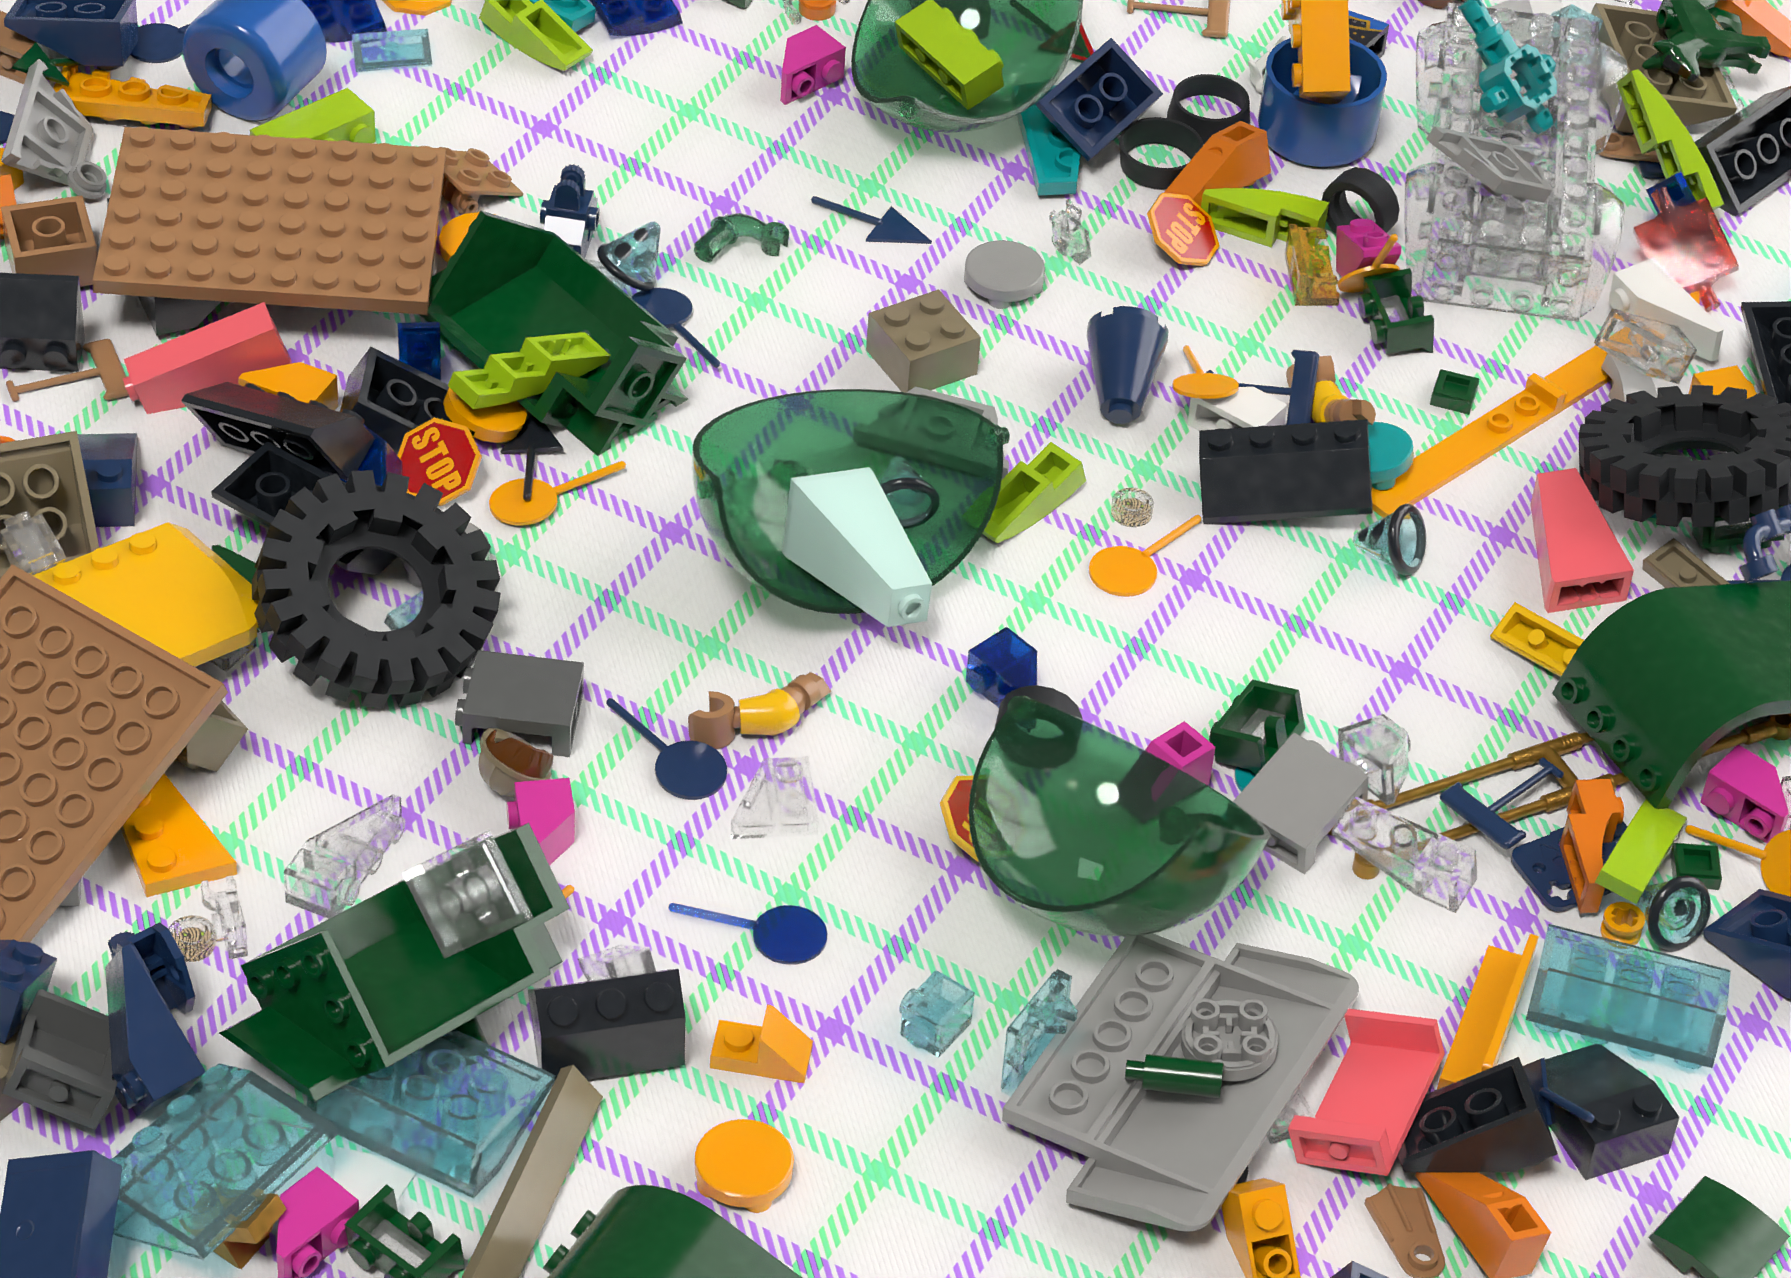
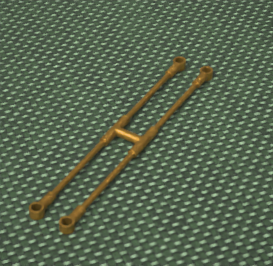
M1791 713L1770 715L1767 721L1743 728L1738 734L1720 739L1702 757L1737 746L1738 744L1750 745L1771 737L1776 740H1787L1791 738ZM1573 732L1509 753L1507 758L1376 801L1369 799L1361 807L1353 804L1327 834L1332 836L1342 835L1346 832L1348 825L1374 817L1379 811L1448 789L1457 782L1464 784L1509 768L1512 770L1520 769L1538 763L1541 758H1545L1564 772L1563 778L1558 779L1555 777L1563 789L1542 795L1540 800L1498 813L1497 815L1506 822H1510L1543 810L1550 812L1568 806L1575 780L1579 779L1560 755L1580 749L1583 744L1594 740L1587 732L1580 734ZM1623 772L1615 775L1608 773L1593 778L1611 779L1614 790L1617 785L1630 781ZM1468 823L1408 844L1401 842L1380 850L1363 847L1355 852L1352 870L1361 879H1373L1379 874L1380 868L1407 860L1411 854L1480 831Z

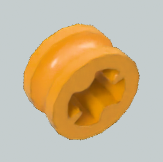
M1615 902L1610 904L1605 909L1600 928L1602 937L1611 945L1621 948L1636 945L1640 941L1644 927V913L1632 903Z

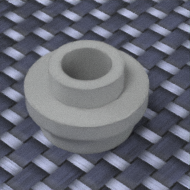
M81 162L77 166L72 167L67 175V182L70 188L78 196L82 195L83 198H100L106 190V173L95 163Z

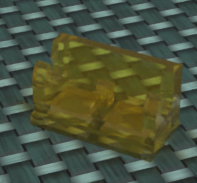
M1289 224L1284 255L1295 306H1338L1340 299L1339 292L1336 289L1338 280L1337 276L1333 275L1329 258V246L1308 244L1314 238H1328L1327 231L1320 227H1298L1297 224Z

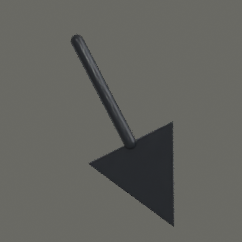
M533 415L527 419L517 437L509 441L500 451L501 454L527 453L523 499L525 501H530L532 496L535 453L564 451L562 445L547 425L541 423Z

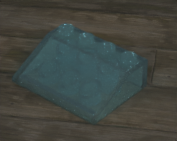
M1548 924L1526 1020L1534 1022L1536 1027L1547 1032L1558 1033L1566 1030L1581 1034V1037L1590 1043L1605 1045L1608 1042L1624 1045L1627 1046L1630 1052L1640 1056L1652 1057L1655 1054L1674 1058L1677 1064L1686 1068L1699 1069L1702 1066L1713 1068L1727 1015L1731 970Z
M454 1029L389 1067L359 1077L317 1102L307 1097L305 1119L458 1192L475 1198L503 1167L552 1088L556 1075Z
M219 1063L208 1069L201 1076L200 1081L183 1096L173 1100L161 1116L148 1127L138 1131L133 1136L132 1142L114 1158L110 1159L122 1166L113 1235L204 1260L237 1229L236 1227L242 1221H246L256 1211L270 1193H276L336 1137L339 1131L335 1124L253 1071Z

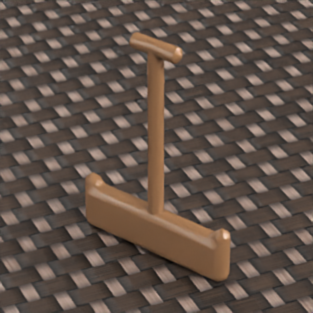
M1135 0L1127 1V13L1132 14L1135 8L1206 15L1207 27L1201 32L1203 36L1226 38L1228 35L1230 0H1209L1208 8L1135 2Z
M102 339L86 343L83 346V349L91 354L96 368L19 386H14L13 381L9 380L6 382V387L12 401L16 402L19 400V393L100 375L106 390L103 398L108 401L129 396L122 379L127 376L111 340Z

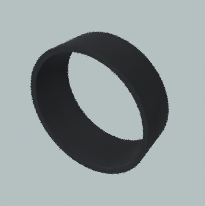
M1214 74L1194 75L1182 80L1175 87L1167 111V118L1180 121L1193 128L1202 138L1203 144H1205L1213 134L1239 121L1250 124L1249 95L1239 83L1227 77ZM1198 95L1216 96L1234 103L1241 111L1231 117L1211 119L1189 112L1180 104V101Z
M1161 117L1144 118L1132 122L1121 132L1119 137L1120 165L1125 175L1135 183L1153 189H1167L1187 164L1174 168L1153 167L1135 160L1128 152L1140 145L1158 143L1178 148L1192 159L1204 144L1200 135L1193 128L1180 121Z

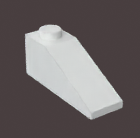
M1654 258L1614 272L1609 303L1613 310L1619 313L1631 326L1709 361L1718 359L1724 329Z

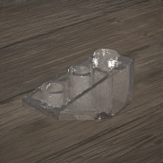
M392 794L307 839L284 870L285 902L328 919L341 913L346 906H352L369 874L374 875L378 871L383 854L391 843H398L403 835L405 819L402 818L401 797Z
M1356 796L1352 798L1332 829L1334 837L1414 895L1456 913L1477 880L1476 850Z

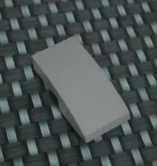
M1607 353L1601 368L1612 379L1611 384L1613 386L1608 395L1611 400L1618 399L1626 402L1627 394L1642 390L1658 398L1654 382L1643 364Z

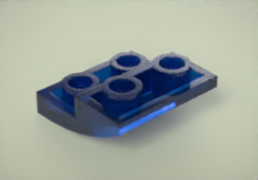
M302 0L317 19L325 42L355 41L388 32L375 0Z
M588 0L596 8V14L609 35H644L683 24L680 12L672 0Z

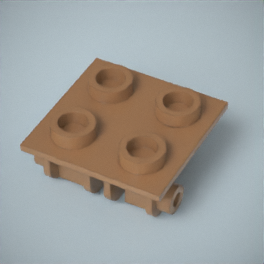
M446 148L442 195L447 201H450L459 213H475L479 206L478 199L480 195L523 196V192L511 182L512 178L507 173L499 170L489 161L490 158L486 153L474 148H470L467 151H455Z

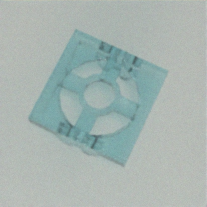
M1059 969L1056 972L1054 971L1007 1028L1001 1080V1092L1006 1095L1012 1096L1055 1034H1065L1067 1032L1068 1023L1065 1020L1075 1022L1077 1019L1078 1011L1070 1000L1071 975Z

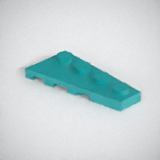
M1056 85L1014 87L1013 102L1037 195L1076 194L1081 154L1035 105Z

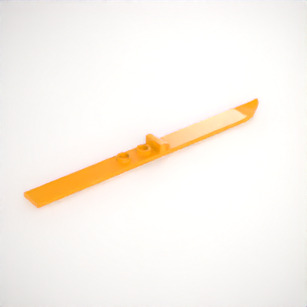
M1699 291L1689 294L1698 304L1700 303ZM1629 324L1549 375L1542 377L1533 373L1527 377L1526 386L1523 391L1413 458L1410 468L1396 478V483L1392 488L1378 490L1372 487L1373 511L1389 521L1399 506L1403 504H1416L1610 382L1612 379L1601 368L1607 353L1640 363L1670 343Z

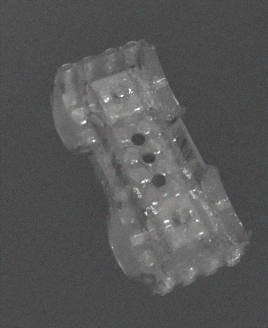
M1448 3L1445 21L1431 24L1420 30L1417 34L1416 105L1418 128L1427 135L1430 134L1434 126L1501 142H1503L1501 140L1503 138H1515L1522 143L1520 146L1530 148L1534 152L1535 157L1530 162L1532 168L1535 164L1542 168L1544 177L1549 182L1553 191L1544 203L1528 199L1525 202H1521L1506 194L1495 196L1481 185V181L1432 145L1431 163L1417 166L1406 174L1404 206L1406 269L1410 268L1412 271V289L1417 295L1422 296L1424 302L1579 322V318L1596 307L1612 269L1623 229L1624 203L1610 189L1595 183V155L1604 151L1618 116L1622 98L1616 82L1627 75V61L1613 47L1599 41V22L1589 21L1585 18L1573 19L1551 16L1546 13L1518 12L1508 8H1487L1494 23L1500 22L1505 31L1509 29L1511 37L1519 48L1526 44L1538 49L1541 55H1551L1556 63L1555 71L1552 74L1557 81V94L1543 103V106L1548 108L1554 125L1546 131L1537 134L1526 122L1527 117L1525 115L1509 123L1499 119L1495 112L1487 113L1480 105L1483 91L1479 86V73L1486 69V65L1475 51L1478 48L1473 40L1476 34L1462 12L1457 8L1461 4ZM1512 70L1513 73L1509 75L1512 81L1515 80V76L1517 75L1514 70ZM1523 86L1521 87L1522 90L1520 91L1522 97H1524L1523 94L1527 92Z

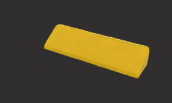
M1516 602L1513 603L1490 635L1491 639L1559 677L1562 676L1573 655L1584 641Z

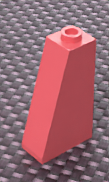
M263 302L124 359L129 376L122 379L132 402L140 399L146 413L151 414L186 407L181 400L187 393L224 382L239 385L238 378L242 373L292 364V361L266 304Z
M1571 468L1538 473L1530 505L1544 608L1547 613L1626 601L1634 569L1578 470Z

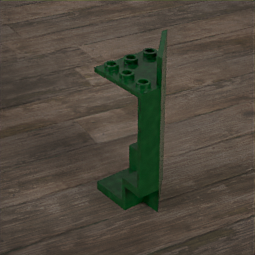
M480 211L476 219L470 224L468 232L458 249L448 260L447 267L432 276L427 315H419L480 369H484L491 354L520 352L525 338L585 332L610 354L607 363L580 377L556 372L543 393L517 400L541 423L566 428L597 456L610 449L612 439L624 431L631 436L657 419L655 412L671 403L677 407L688 400L685 395L671 384L687 359L673 347L678 337L554 232Z
M524 824L478 843L434 867L409 876L240 965L247 978L248 988L256 997L262 1010L219 1032V1034L314 1102H317L359 1077L389 1067L550 975L549 969L563 961L544 923L567 911L570 907L530 824Z

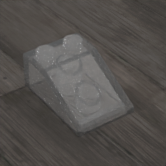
M490 830L402 872L444 958L533 918Z

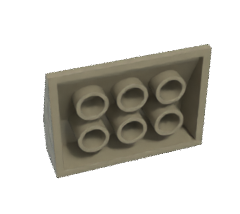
M1595 3L1579 39L1617 131L1634 134L1616 82L1629 72L1637 69L1666 99L1685 127L1735 114L1737 110L1736 104L1719 67H1699L1700 75L1694 82H1690L1664 68L1655 70L1642 68V64L1658 52L1654 48L1653 43L1660 40H1668L1664 29L1657 26V11Z
M77 431L0 443V579L12 564L34 575L57 564L68 562L98 549L99 543Z

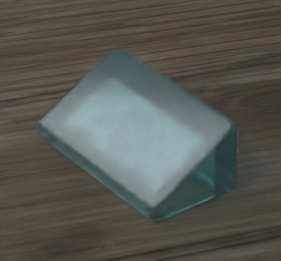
M428 29L351 35V49L356 72L432 66Z

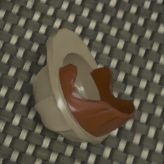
M488 728L483 732L479 743L481 753L478 766L483 780L490 786L491 790L497 791L500 795L514 797V782L550 779L554 759L552 753L544 749H537L522 738L502 729Z

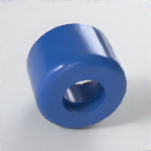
M215 0L190 23L183 37L184 62L189 75L202 93L211 94L212 103L218 108L244 120H266L278 114L320 73L324 67L327 55L322 29L313 13L302 0Z
M1291 38L1276 45L1267 57L1258 113V127L1267 131L1268 146L1284 158L1315 167L1341 166L1365 155L1372 148L1379 127L1387 81V72L1382 60L1368 47L1349 39L1351 91L1338 104L1329 105L1299 97V87L1292 86V64L1298 63V48L1291 47Z

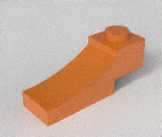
M1611 779L1575 780L1567 807L1568 816L1559 845L1579 912L1598 913L1605 887L1595 883L1603 868L1602 844L1612 842L1617 824L1623 822L1624 805L1621 797H1616Z

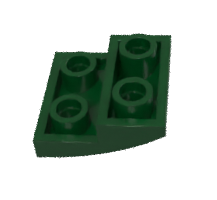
M1704 1176L1648 1238L1683 1273L1694 1267L1704 1278H1754L1790 1236L1775 1221L1746 1198L1725 1185Z

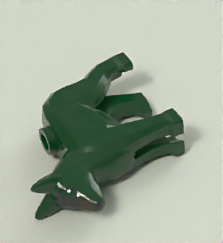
M1663 0L1657 12L1656 22L1659 28L1664 29L1668 40H1660L1653 43L1654 48L1658 52L1648 58L1642 64V68L1648 70L1664 68L1690 82H1694L1699 78V67H1737L1745 69L1750 74H1757L1762 64L1756 62L1749 54L1766 59L1771 46L1767 37L1743 35L1742 23L1738 15L1714 7L1719 0Z

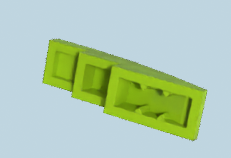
M1639 69L1629 72L1617 81L1616 84L1641 153L1645 154L1656 151L1668 186L1682 182L1694 218L1708 215L1724 205L1707 163L1689 131L1666 99Z
M585 332L525 338L520 352L489 355L484 369L453 372L448 386L473 410L502 405L543 393L556 372L580 377L607 363L610 354Z
M1645 799L1601 869L1595 883L1637 904L1683 828L1687 817L1670 808L1656 809Z

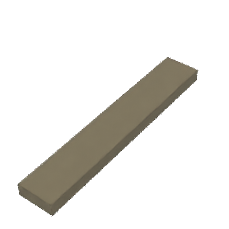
M574 1065L560 1069L462 1278L520 1277L603 1098Z

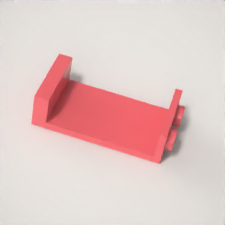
M1348 1009L1344 1017L1351 1043L1314 1118L1294 1115L1288 1131L1297 1163L1388 1176L1445 1055L1437 1019Z

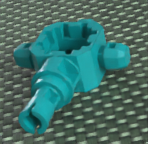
M1468 0L1457 8L1462 12L1476 34L1473 40L1478 48L1475 51L1486 65V69L1479 73V86L1483 91L1480 105L1487 113L1495 112L1499 119L1509 123L1525 115L1527 117L1526 122L1537 134L1554 125L1553 118L1548 108L1543 106L1544 102L1557 94V81L1552 74L1555 71L1556 63L1552 56L1548 54L1541 55L1537 48L1528 44L1519 48L1511 37L1509 29L1505 31L1500 22L1494 23L1482 0ZM1512 70H1514L1515 73L1517 74V75L1515 76V80H1513V81H1512L1511 77L1509 76L1510 74L1513 73ZM1523 86L1527 91L1523 94L1524 97H1522L1520 94V91L1522 90L1521 87Z

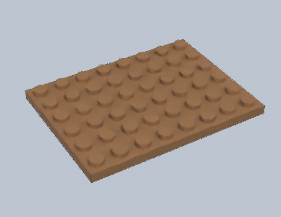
M124 127L93 276V293L254 304L265 302V304L427 315L446 164V148L402 146L389 143H358L347 140L328 141L310 138L271 137L269 135H240L227 132H195L185 129L166 130L148 127Z
M13 564L0 579V940L14 939L19 942H31L219 705L228 691L225 685L217 679Z

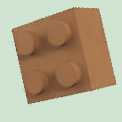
M82 195L1 207L4 242L12 273L79 276L80 287L93 285L97 261V246Z

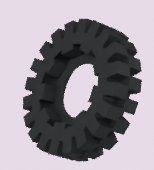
M1692 385L1691 394H1683L1678 386L1657 388L1658 398L1642 390L1627 394L1626 402L1618 399L1608 401L1601 405V411L1593 410L1585 417V424L1580 425L1579 474L1595 501L1599 500V507L1612 514L1624 510V518L1644 522L1656 514V525L1678 527L1683 517H1691L1692 527H1714V516H1721L1729 525L1749 522V512L1758 515L1771 509L1777 510L1779 505L1786 506L1791 504V405L1786 402L1776 405V398L1758 393L1747 399V390L1727 387L1720 395H1713L1712 385ZM1681 449H1708L1727 452L1708 456L1707 460L1693 461L1688 456L1664 454L1662 458L1654 456V454Z
M373 470L351 471L346 485H343L339 476L334 474L317 480L312 493L304 487L289 499L285 511L280 509L269 527L254 566L257 569L252 579V600L259 601L254 613L261 633L274 631L269 647L280 662L283 663L295 656L298 659V663L293 674L310 687L322 676L330 680L325 695L346 702L351 690L354 689L361 691V706L384 708L391 694H394L398 707L420 703L425 690L432 697H435L449 689L456 676L461 679L464 676L466 667L473 665L477 651L482 649L494 625L493 621L498 613L501 595L500 592L495 591L500 581L497 561L485 560L491 548L481 529L468 534L465 532L471 516L456 502L444 512L441 511L437 506L443 493L426 483H423L416 496L407 493L409 477L391 472L387 473L382 486L375 484ZM371 548L390 552L408 563L417 574L423 590V603L416 618L397 630L378 632L368 630L342 616L334 606L328 590L330 570L342 556L355 550Z

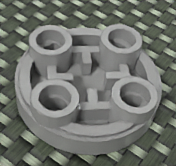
M1006 240L990 241L978 245L967 255L964 282L977 294L987 298L989 305L993 308L1006 309L1011 306L1012 302L1024 300L1041 293L1044 283L1045 264L1036 251L1024 244Z
M1208 998L1199 999L1192 1004L1191 1013L1185 1019L1182 1027L1181 1049L1186 1059L1224 1063L1223 1081H1242L1254 1078L1265 1072L1272 1065L1277 1054V1028L1268 1016L1267 1006L1257 999H1247L1243 1002L1236 1000L1214 1001Z

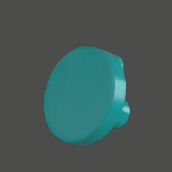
M1374 422L1373 425H1368L1372 487L1378 490H1386L1392 488L1396 483V478L1405 473L1412 465L1414 458L1413 441L1410 435L1398 426L1384 422Z

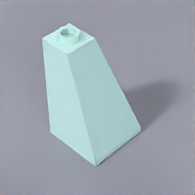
M870 467L791 478L782 549L784 556L887 627L927 621L932 582Z

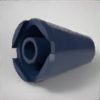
M1119 306L1113 307V314L1102 317V311L1095 314L1088 322L1086 336L1100 411L1104 417L1113 423L1127 424L1141 415L1166 349L1169 332L1166 325L1163 328L1158 323V316L1153 312L1138 307Z

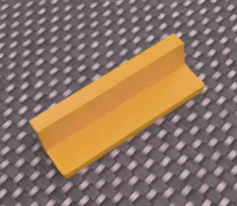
M1529 935L1522 955L1488 945L1442 1070L1437 1090L1497 1066L1531 971L1539 936Z

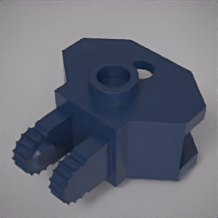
M569 164V166L565 165V168L562 169L560 182L554 185L550 199L543 200L540 224H544V230L557 234L585 258L593 232H596L598 228L600 209L597 208V198L594 197V191L585 189V171L579 165Z
M159 922L137 934L131 933V931L120 932L108 940L112 959L121 948L131 943L169 1010L177 1008L183 1014L193 1010L196 996L184 955L169 928Z

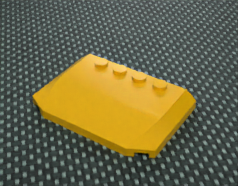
M170 522L144 532L136 533L129 538L106 547L98 548L93 552L32 575L194 667L247 646L257 637V628L259 626L254 613L259 601L252 600V584L188 529Z

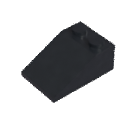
M371 346L347 379L340 412L342 409H348L364 419L363 425L375 438L369 449L371 451L398 454L404 435L434 417L452 422L446 415L443 405L449 388L448 384ZM470 430L472 436H474L475 432Z
M1600 1043L1545 1059L1548 1089L1589 1111L1595 1117L1593 1122H1586L1549 1101L1552 1125H1549V1127L1585 1180L1669 1154L1680 1117L1655 1081Z
M1516 1057L1426 1094L1398 1153V1157L1404 1172H1515L1524 1167L1538 1165L1545 1159L1557 1155L1558 1152L1536 1093L1520 1058Z

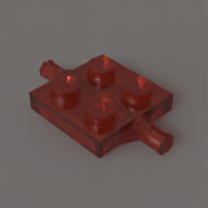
M1666 187L1660 188V193L1658 189L1655 190L1651 196L1660 214L1652 220L1633 227V233L1645 259L1654 258L1687 293L1699 291L1700 300L1706 312L1712 311V306L1713 309L1718 308L1721 303L1712 285L1719 278L1738 271L1739 264L1708 198L1705 197L1686 206L1675 207Z

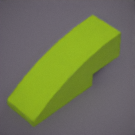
M485 0L479 19L514 48L539 62L565 71L592 54L593 49L543 0H539L534 4L530 0Z
M1254 188L1205 189L1201 202V208L1211 216L1215 230L1271 248L1276 239L1313 251L1324 234L1329 202L1311 197Z
M1050 442L1028 465L1020 461L966 515L965 522L995 543H1000L1014 537L1050 514L1086 482L1082 462Z

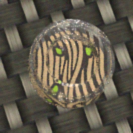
M1138 488L1121 489L1112 498L1111 515L1116 522L1123 526L1140 527L1146 525L1153 516L1154 500L1144 490Z
M189 915L175 920L169 926L172 936L184 955L185 962L203 960L214 951L216 946L215 928L208 919Z

